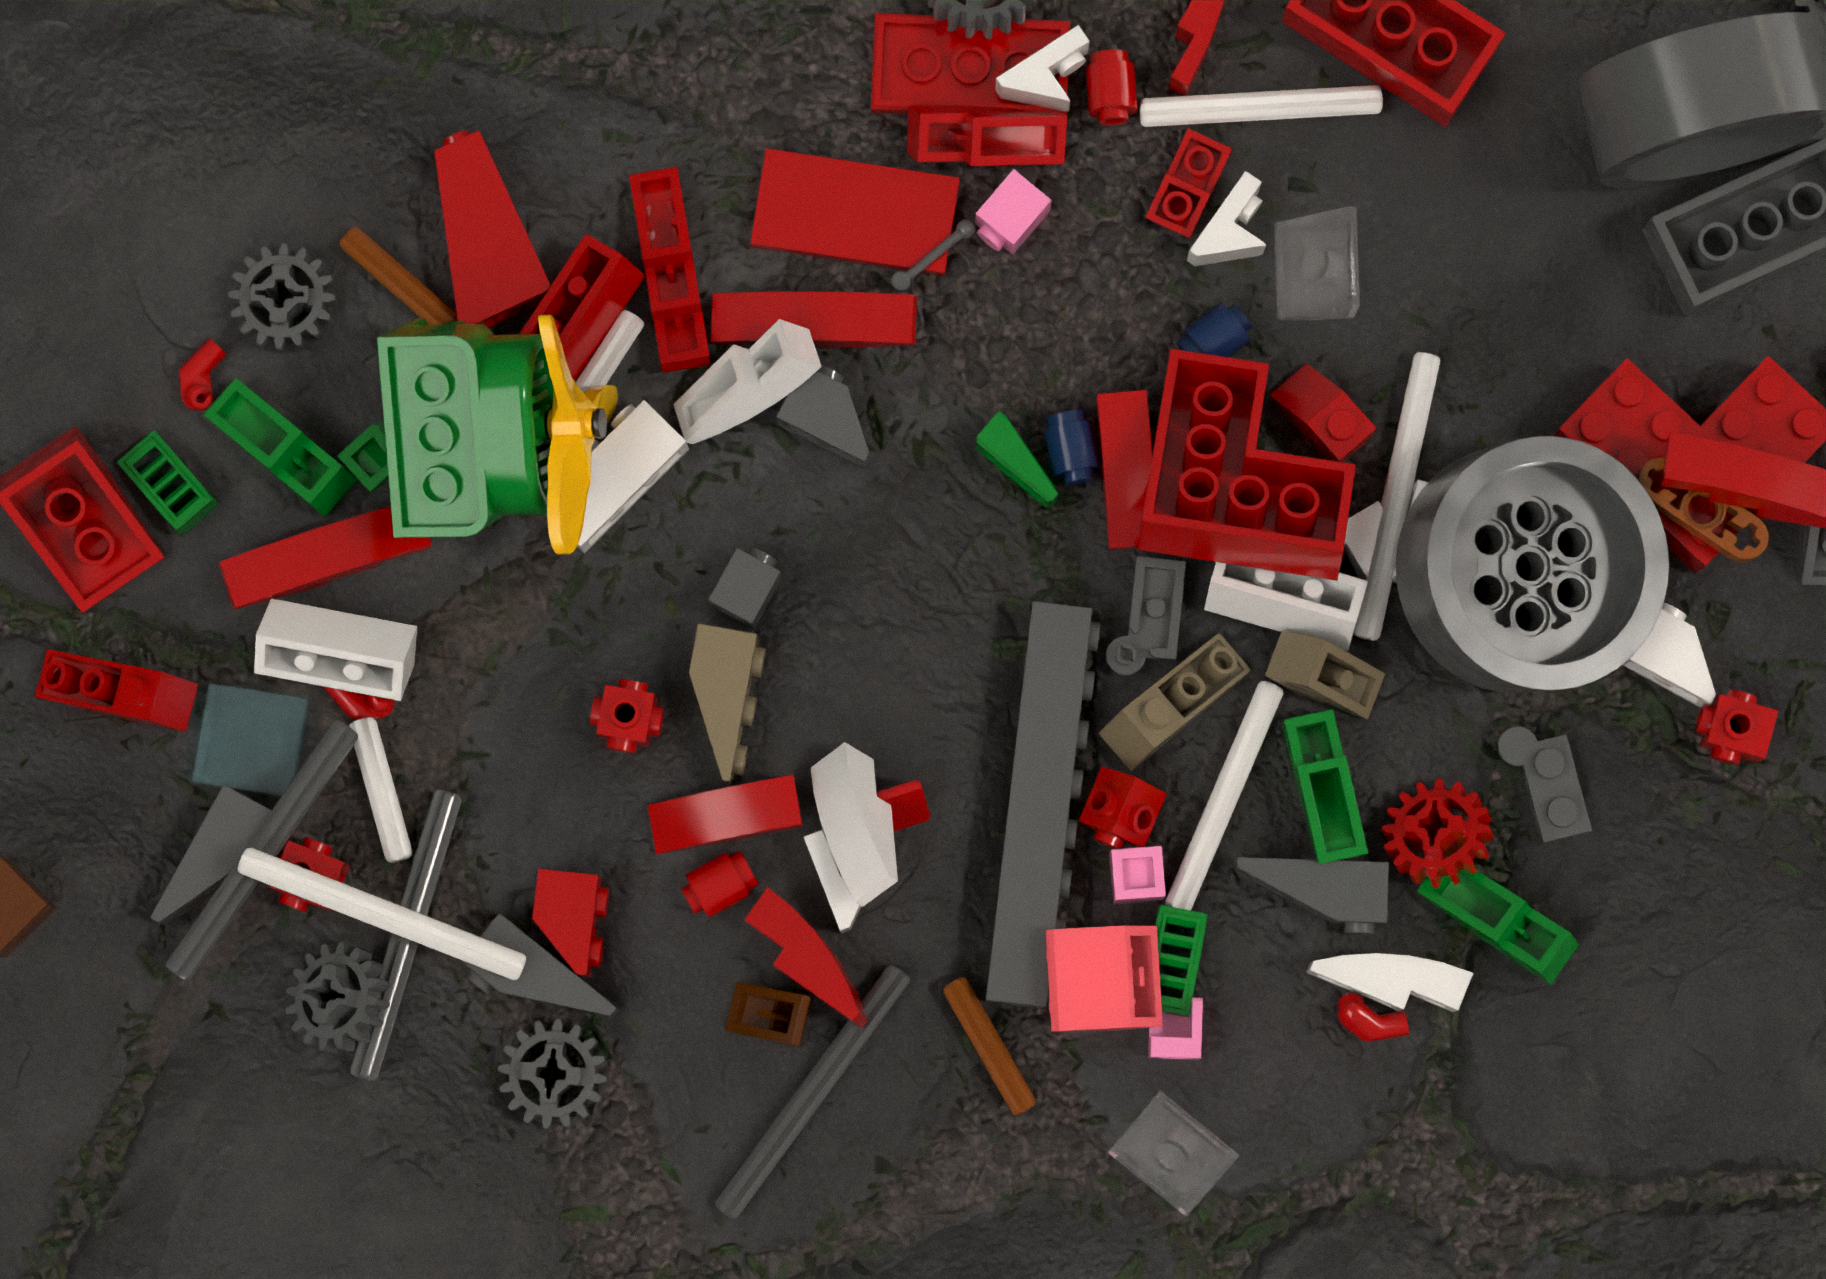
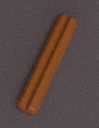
M352 227L342 237L339 243L340 247L420 318H426L428 325H440L451 321H458L457 313L359 227Z
M959 977L945 985L943 993L1012 1114L1020 1115L1036 1104V1099L968 980L965 977Z

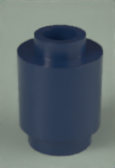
M1220 302L1183 330L1184 337L1178 340L1176 344L1179 350L1230 357L1250 342L1247 331L1252 328V325L1235 304L1227 308Z
M1070 410L1047 417L1048 429L1044 430L1053 478H1064L1065 485H1077L1094 480L1093 472L1101 469L1102 466L1093 423L1091 420H1087L1085 410Z

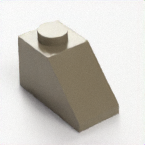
M1282 630L1265 676L1297 694L1368 720L1385 673L1327 640Z

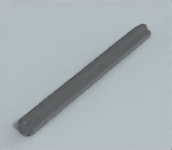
M341 721L332 723L246 848H254L277 857L358 740L356 731ZM241 856L167 961L166 967L183 980L189 981L193 978L259 883L258 880L238 872Z
M435 790L433 792L399 904L400 906L425 916L428 915L462 803V798L459 795L445 790ZM394 933L390 934L382 960L385 968L377 977L378 979L390 982L391 987L381 992V999L388 1001L390 1007L378 1010L377 1016L384 1024L381 1028L371 1025L367 1029L370 1033L371 1041L369 1043L357 1042L349 1069L352 1075L370 1081H376L379 1077L419 945L417 942Z
M894 965L887 966L861 1002L868 1020L864 1027L860 1028L850 1020L846 1022L715 1202L717 1209L729 1218L736 1219L739 1217L910 982V978L906 973Z

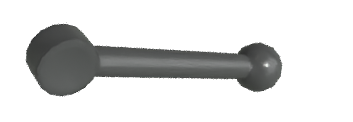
M970 220L960 221L953 234L906 272L899 271L895 273L891 279L893 289L900 293L907 291L911 286V280L959 240L972 237L975 233L973 222Z

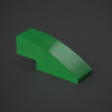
M237 378L232 381L204 414L208 420L324 517L327 516L357 481L340 463Z
M1333 709L1284 719L1282 723L1283 734L1318 865L1367 855V845L1346 755H1343Z
M1465 869L1459 871V884L1456 885L1452 883L1449 876L1442 877L1439 888H1433L1429 876L1426 877L1417 890L1422 897L1549 985L1553 983L1579 946V943L1569 931L1532 909L1525 900L1479 871L1474 875L1468 873Z

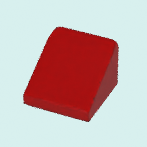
M914 780L876 792L878 798L891 805L894 832L930 819V813L920 781Z

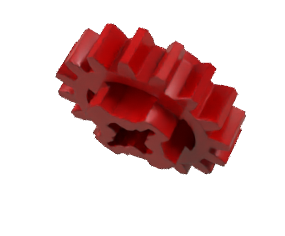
M1437 779L1434 789L1428 791L1422 782L1416 783L1418 793L1416 796L1411 797L1402 792L1399 796L1403 807L1401 809L1389 807L1387 810L1394 824L1382 826V832L1386 840L1389 841L1384 845L1390 859H1395L1393 863L1401 875L1409 871L1414 884L1419 885L1425 876H1429L1433 888H1439L1442 877L1449 876L1454 885L1459 884V871L1465 869L1468 873L1474 875L1477 872L1473 863L1474 858L1487 859L1489 857L1487 848L1482 843L1494 840V834L1490 826L1487 825L1492 821L1486 807H1481L1482 802L1478 794L1474 791L1466 796L1463 784L1458 781L1451 790H1447L1442 779ZM1451 808L1459 810L1469 820H1464L1462 815H1453ZM1407 846H1412L1414 851H1423L1425 858L1416 856Z

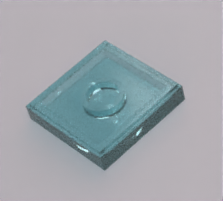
M209 683L192 782L218 787L225 785L231 789L282 796L297 775L310 700Z

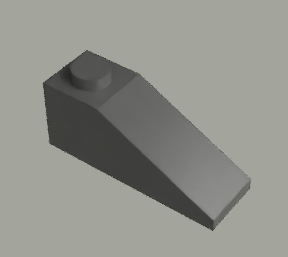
M223 785L150 918L159 923L169 925L215 893L272 810Z
M1237 857L1234 860L1235 872L1332 924H1345L1344 933L1375 934V925L1383 926L1387 923L1389 862L1335 861L1318 865L1317 860Z
M500 913L480 937L524 954L526 956V963L520 977L517 980H511L461 960L471 968L465 977L486 994H489L493 988H496L499 992L506 995L613 1018L620 1011V1009Z

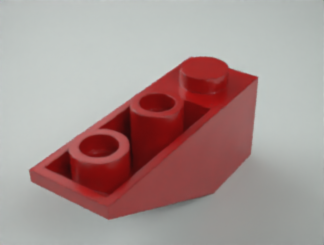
M47 649L34 697L147 725L186 732L198 684L162 671Z

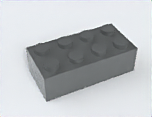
M1826 138L1650 218L1642 231L1684 318L1826 254Z

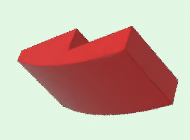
M1188 128L1145 218L1191 238L1233 149Z

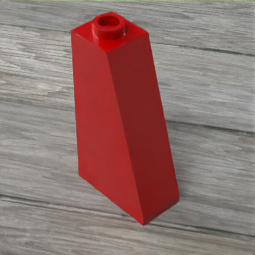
M465 130L447 137L442 142L443 147L434 150L457 318L458 321H464L465 324L482 325L484 323L490 329L537 308L551 285L480 131L470 134L469 131Z

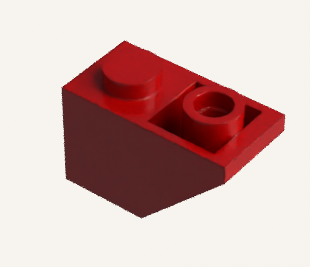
M538 869L532 919L573 971L580 977L590 978L592 967L600 968L603 938L595 937L597 918H606L609 888L601 887L602 878L599 875Z

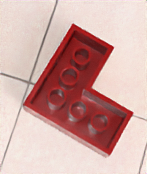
M1290 0L1282 18V23L1445 128L1500 47L1506 34L1455 0Z
M1170 349L1141 521L1138 550L1337 581L1344 551L1356 464L1256 449L1269 364Z
M1767 356L1700 426L1637 366L1626 358L1553 436L1569 438L1594 446L1623 464L1635 477L1648 461L1659 457L1665 458L1666 442L1670 432L1723 441L1805 463L1826 441V409L1770 356ZM1663 470L1657 475L1649 472L1647 476L1653 481L1650 489L1658 494L1664 488L1675 494L1677 497L1670 502V505L1677 509L1681 498L1690 490L1681 489L1678 492L1672 487L1661 486ZM1694 497L1688 504L1690 517L1700 524L1712 522L1716 513L1714 504L1708 502L1709 499L1706 497ZM1743 507L1753 515L1756 514V509ZM1658 511L1666 534L1668 549L1691 571L1697 574L1719 552ZM1726 511L1724 520L1712 533L1719 537L1720 533L1727 529L1736 535L1739 531L1727 525L1734 516Z

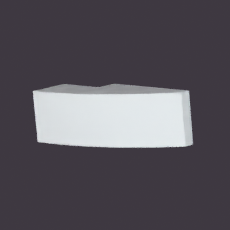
M779 319L749 349L737 345L731 346L673 404L686 442L695 444L749 420L776 404L819 370L822 366L810 330Z
M844 742L810 769L818 814L829 848L855 903L863 907L898 882L892 808L889 803L877 797L874 759Z
M1381 953L1342 955L1315 960L1309 964L1306 971L1308 974L1351 992L1359 993L1365 998L1396 1011L1404 1010L1409 995L1451 1012L1458 1011L1473 976L1472 972L1443 962L1409 955Z

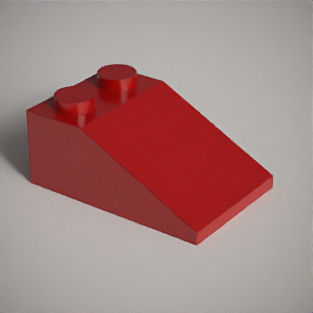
M76 425L0 476L1 506L82 613L165 558L163 552L105 464Z

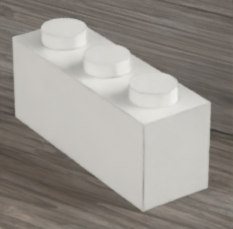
M645 400L636 408L632 404L625 407L611 423L614 430L601 443L597 439L593 441L591 483L587 496L584 524L577 546L584 554L689 450L686 440Z
M1216 562L1204 610L1279 632L1286 630L1324 639L1348 651L1368 581L1339 573L1338 580L1335 581Z
M271 598L256 633L254 673L401 701L415 664L417 626Z

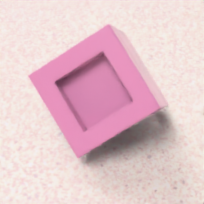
M1162 846L1111 850L1109 859L1113 904L1164 900L1166 892Z
M1192 997L1189 1018L1162 1013L1163 1027L1149 1028L1148 1058L1201 1059L1203 998Z

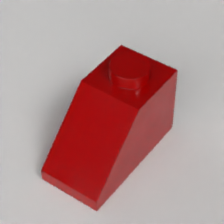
M1307 363L1269 396L1325 460L1346 461L1372 438L1377 429L1342 389Z

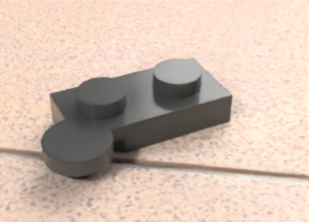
M1136 557L1128 636H1120L1114 639L1106 652L1107 664L1116 674L1131 676L1139 672L1144 665L1145 659L1176 661L1186 561Z
M1517 726L1505 730L1497 743L1498 754L1506 764L1514 767L1522 766L1523 778L1541 844L1591 832L1592 828L1567 734L1537 741L1535 735L1527 728Z

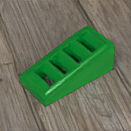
M998 411L976 437L975 450L1044 508L1051 509L1058 498L1056 488L1006 415Z
M155 430L117 461L119 466L181 536L185 535L219 505L216 499ZM156 447L161 452V455L139 473L134 465ZM169 462L174 468L151 486L146 480ZM181 475L185 482L163 500L159 493ZM193 489L197 496L175 514L171 507Z
M1159 905L1155 926H1157L1159 965L1187 970L1186 979L1160 974V986L1183 990L1182 999L1161 995L1162 1013L1189 1018L1208 914L1165 905ZM1165 924L1195 929L1194 936L1188 937L1164 932ZM1161 945L1190 949V957L1161 953Z

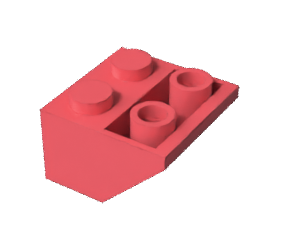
M1124 925L1046 930L1051 1032L1119 1031L1163 1027L1157 926Z

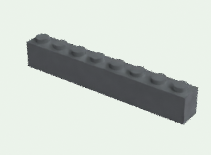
M1032 602L986 1002L1045 1009L1047 998H1049L1046 930L1065 929L1066 919L1057 918L1059 898L1069 899L1072 869L1062 868L1065 849L1075 848L1078 822L1076 819H1068L1070 799L1080 800L1083 770L1074 769L1076 749L1086 751L1089 721L1080 720L1082 700H1092L1095 671L1085 670L1087 651L1097 652L1100 622L1091 621L1092 608Z

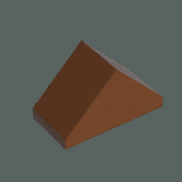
M0 855V958H7L57 907L9 858Z
M737 982L725 1031L801 1049L813 1000L811 997Z

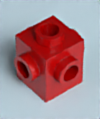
M619 679L617 687L605 685L603 697L595 695L591 709L590 725L597 726L596 735L600 740L607 741V749L635 754L637 746L650 748L651 737L660 736L664 708L657 706L658 698L655 693L647 692L648 684ZM622 705H630L635 711L633 719L626 723L620 722L616 718V712Z
M1729 689L1727 695L1719 694L1714 697L1710 705L1703 703L1695 726V732L1702 734L1699 747L1711 750L1710 758L1722 763L1739 765L1741 759L1758 763L1766 759L1779 711L1757 705V697L1752 694ZM1730 722L1736 725L1737 733L1731 729Z
M1101 766L1078 822L1094 829L1096 833L1093 839L1111 848L1122 849L1124 843L1139 848L1145 847L1167 794L1135 776Z
M304 837L301 845L288 840L285 849H282L277 855L279 859L302 868L309 867L310 871L344 883L350 869V865L329 857L333 847L308 837ZM269 885L270 888L281 892L278 902L305 913L309 904L332 912L330 908Z

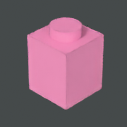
M1013 169L976 212L975 224L980 228L977 234L994 250L999 252L1004 247L1013 255L1051 211L1052 200Z

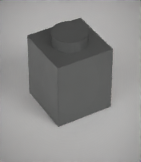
M751 547L748 553L736 548L708 599L710 606L755 629L782 580L781 571L774 568L777 560L754 547Z

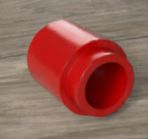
M1124 50L1095 52L1089 56L1090 65L1085 68L1089 116L1098 118L1101 125L1115 126L1125 124L1129 121L1128 116L1138 111L1134 64L1129 61V54Z
M739 850L730 856L725 852L685 874L689 884L682 887L681 890L694 914L704 910L707 917L711 918L751 896L748 891L759 886Z

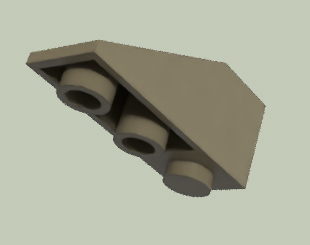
M698 624L689 674L722 780L725 785L732 786L734 774L743 776L748 746L740 745L743 725L751 727L753 725L757 697L749 696L752 676L759 678L762 676L766 648L758 647L759 638L757 634Z
M1218 633L1123 708L1098 734L1128 769L1132 771L1238 683L1251 669L1223 636Z

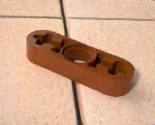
M1664 457L1648 461L1637 473L1636 478L1645 488L1659 512L1730 560L1739 563L1749 562L1762 554L1766 549L1769 541L1766 525L1743 507L1712 502L1716 510L1714 519L1710 523L1700 524L1690 517L1688 504L1692 498L1698 496L1709 499V493L1690 490L1681 498L1677 509L1670 505V502L1677 497L1675 494L1664 488L1658 494L1654 493L1650 489L1653 481L1647 475L1649 472L1657 475L1663 470ZM1726 511L1734 516L1727 523L1728 526L1739 532L1745 527L1753 531L1750 539L1756 544L1755 548L1746 546L1742 550L1737 549L1734 546L1737 537L1727 529H1724L1719 537L1712 533L1724 520Z

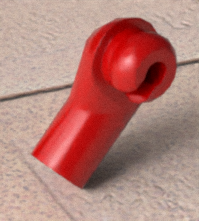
M208 338L179 369L181 400L190 410L202 411L211 405L213 392L210 372L227 356L211 338Z
M322 686L344 713L354 720L367 717L379 720L388 716L394 708L395 700Z
M1349 992L1339 998L1337 1003L1339 1021L1342 1026L1360 1040L1372 1042L1409 1035L1405 1011L1378 1015L1364 1004V998L1359 993Z

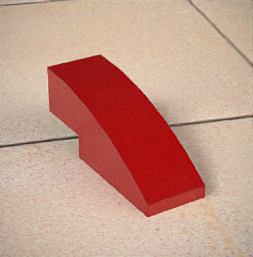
M909 105L906 153L917 162L965 161L970 166L1064 164L1067 115L1001 107Z
M1147 390L1097 394L1096 409L1109 550L1138 548L1152 461Z
M794 775L716 789L648 805L656 855L755 838L757 835L803 827Z
M767 887L744 920L758 932L783 948L772 965L854 1024L863 1028L868 1020L858 993L842 963L824 938L806 919Z

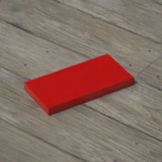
M875 13L871 113L909 114V105H964L1036 110L1067 115V112L1002 99L995 88L997 77L1070 31L1071 21L1025 19L1023 24L1011 21V33L1005 34L999 28L993 29L992 38L987 39L983 31L977 30L972 38H966V28L963 27L950 32L948 31V19L936 21L933 15ZM1059 73L1055 74L1054 77L1066 95H1068V75L1061 77Z
M766 148L750 245L760 249L907 271L952 234L960 178ZM949 249L920 273L945 277Z

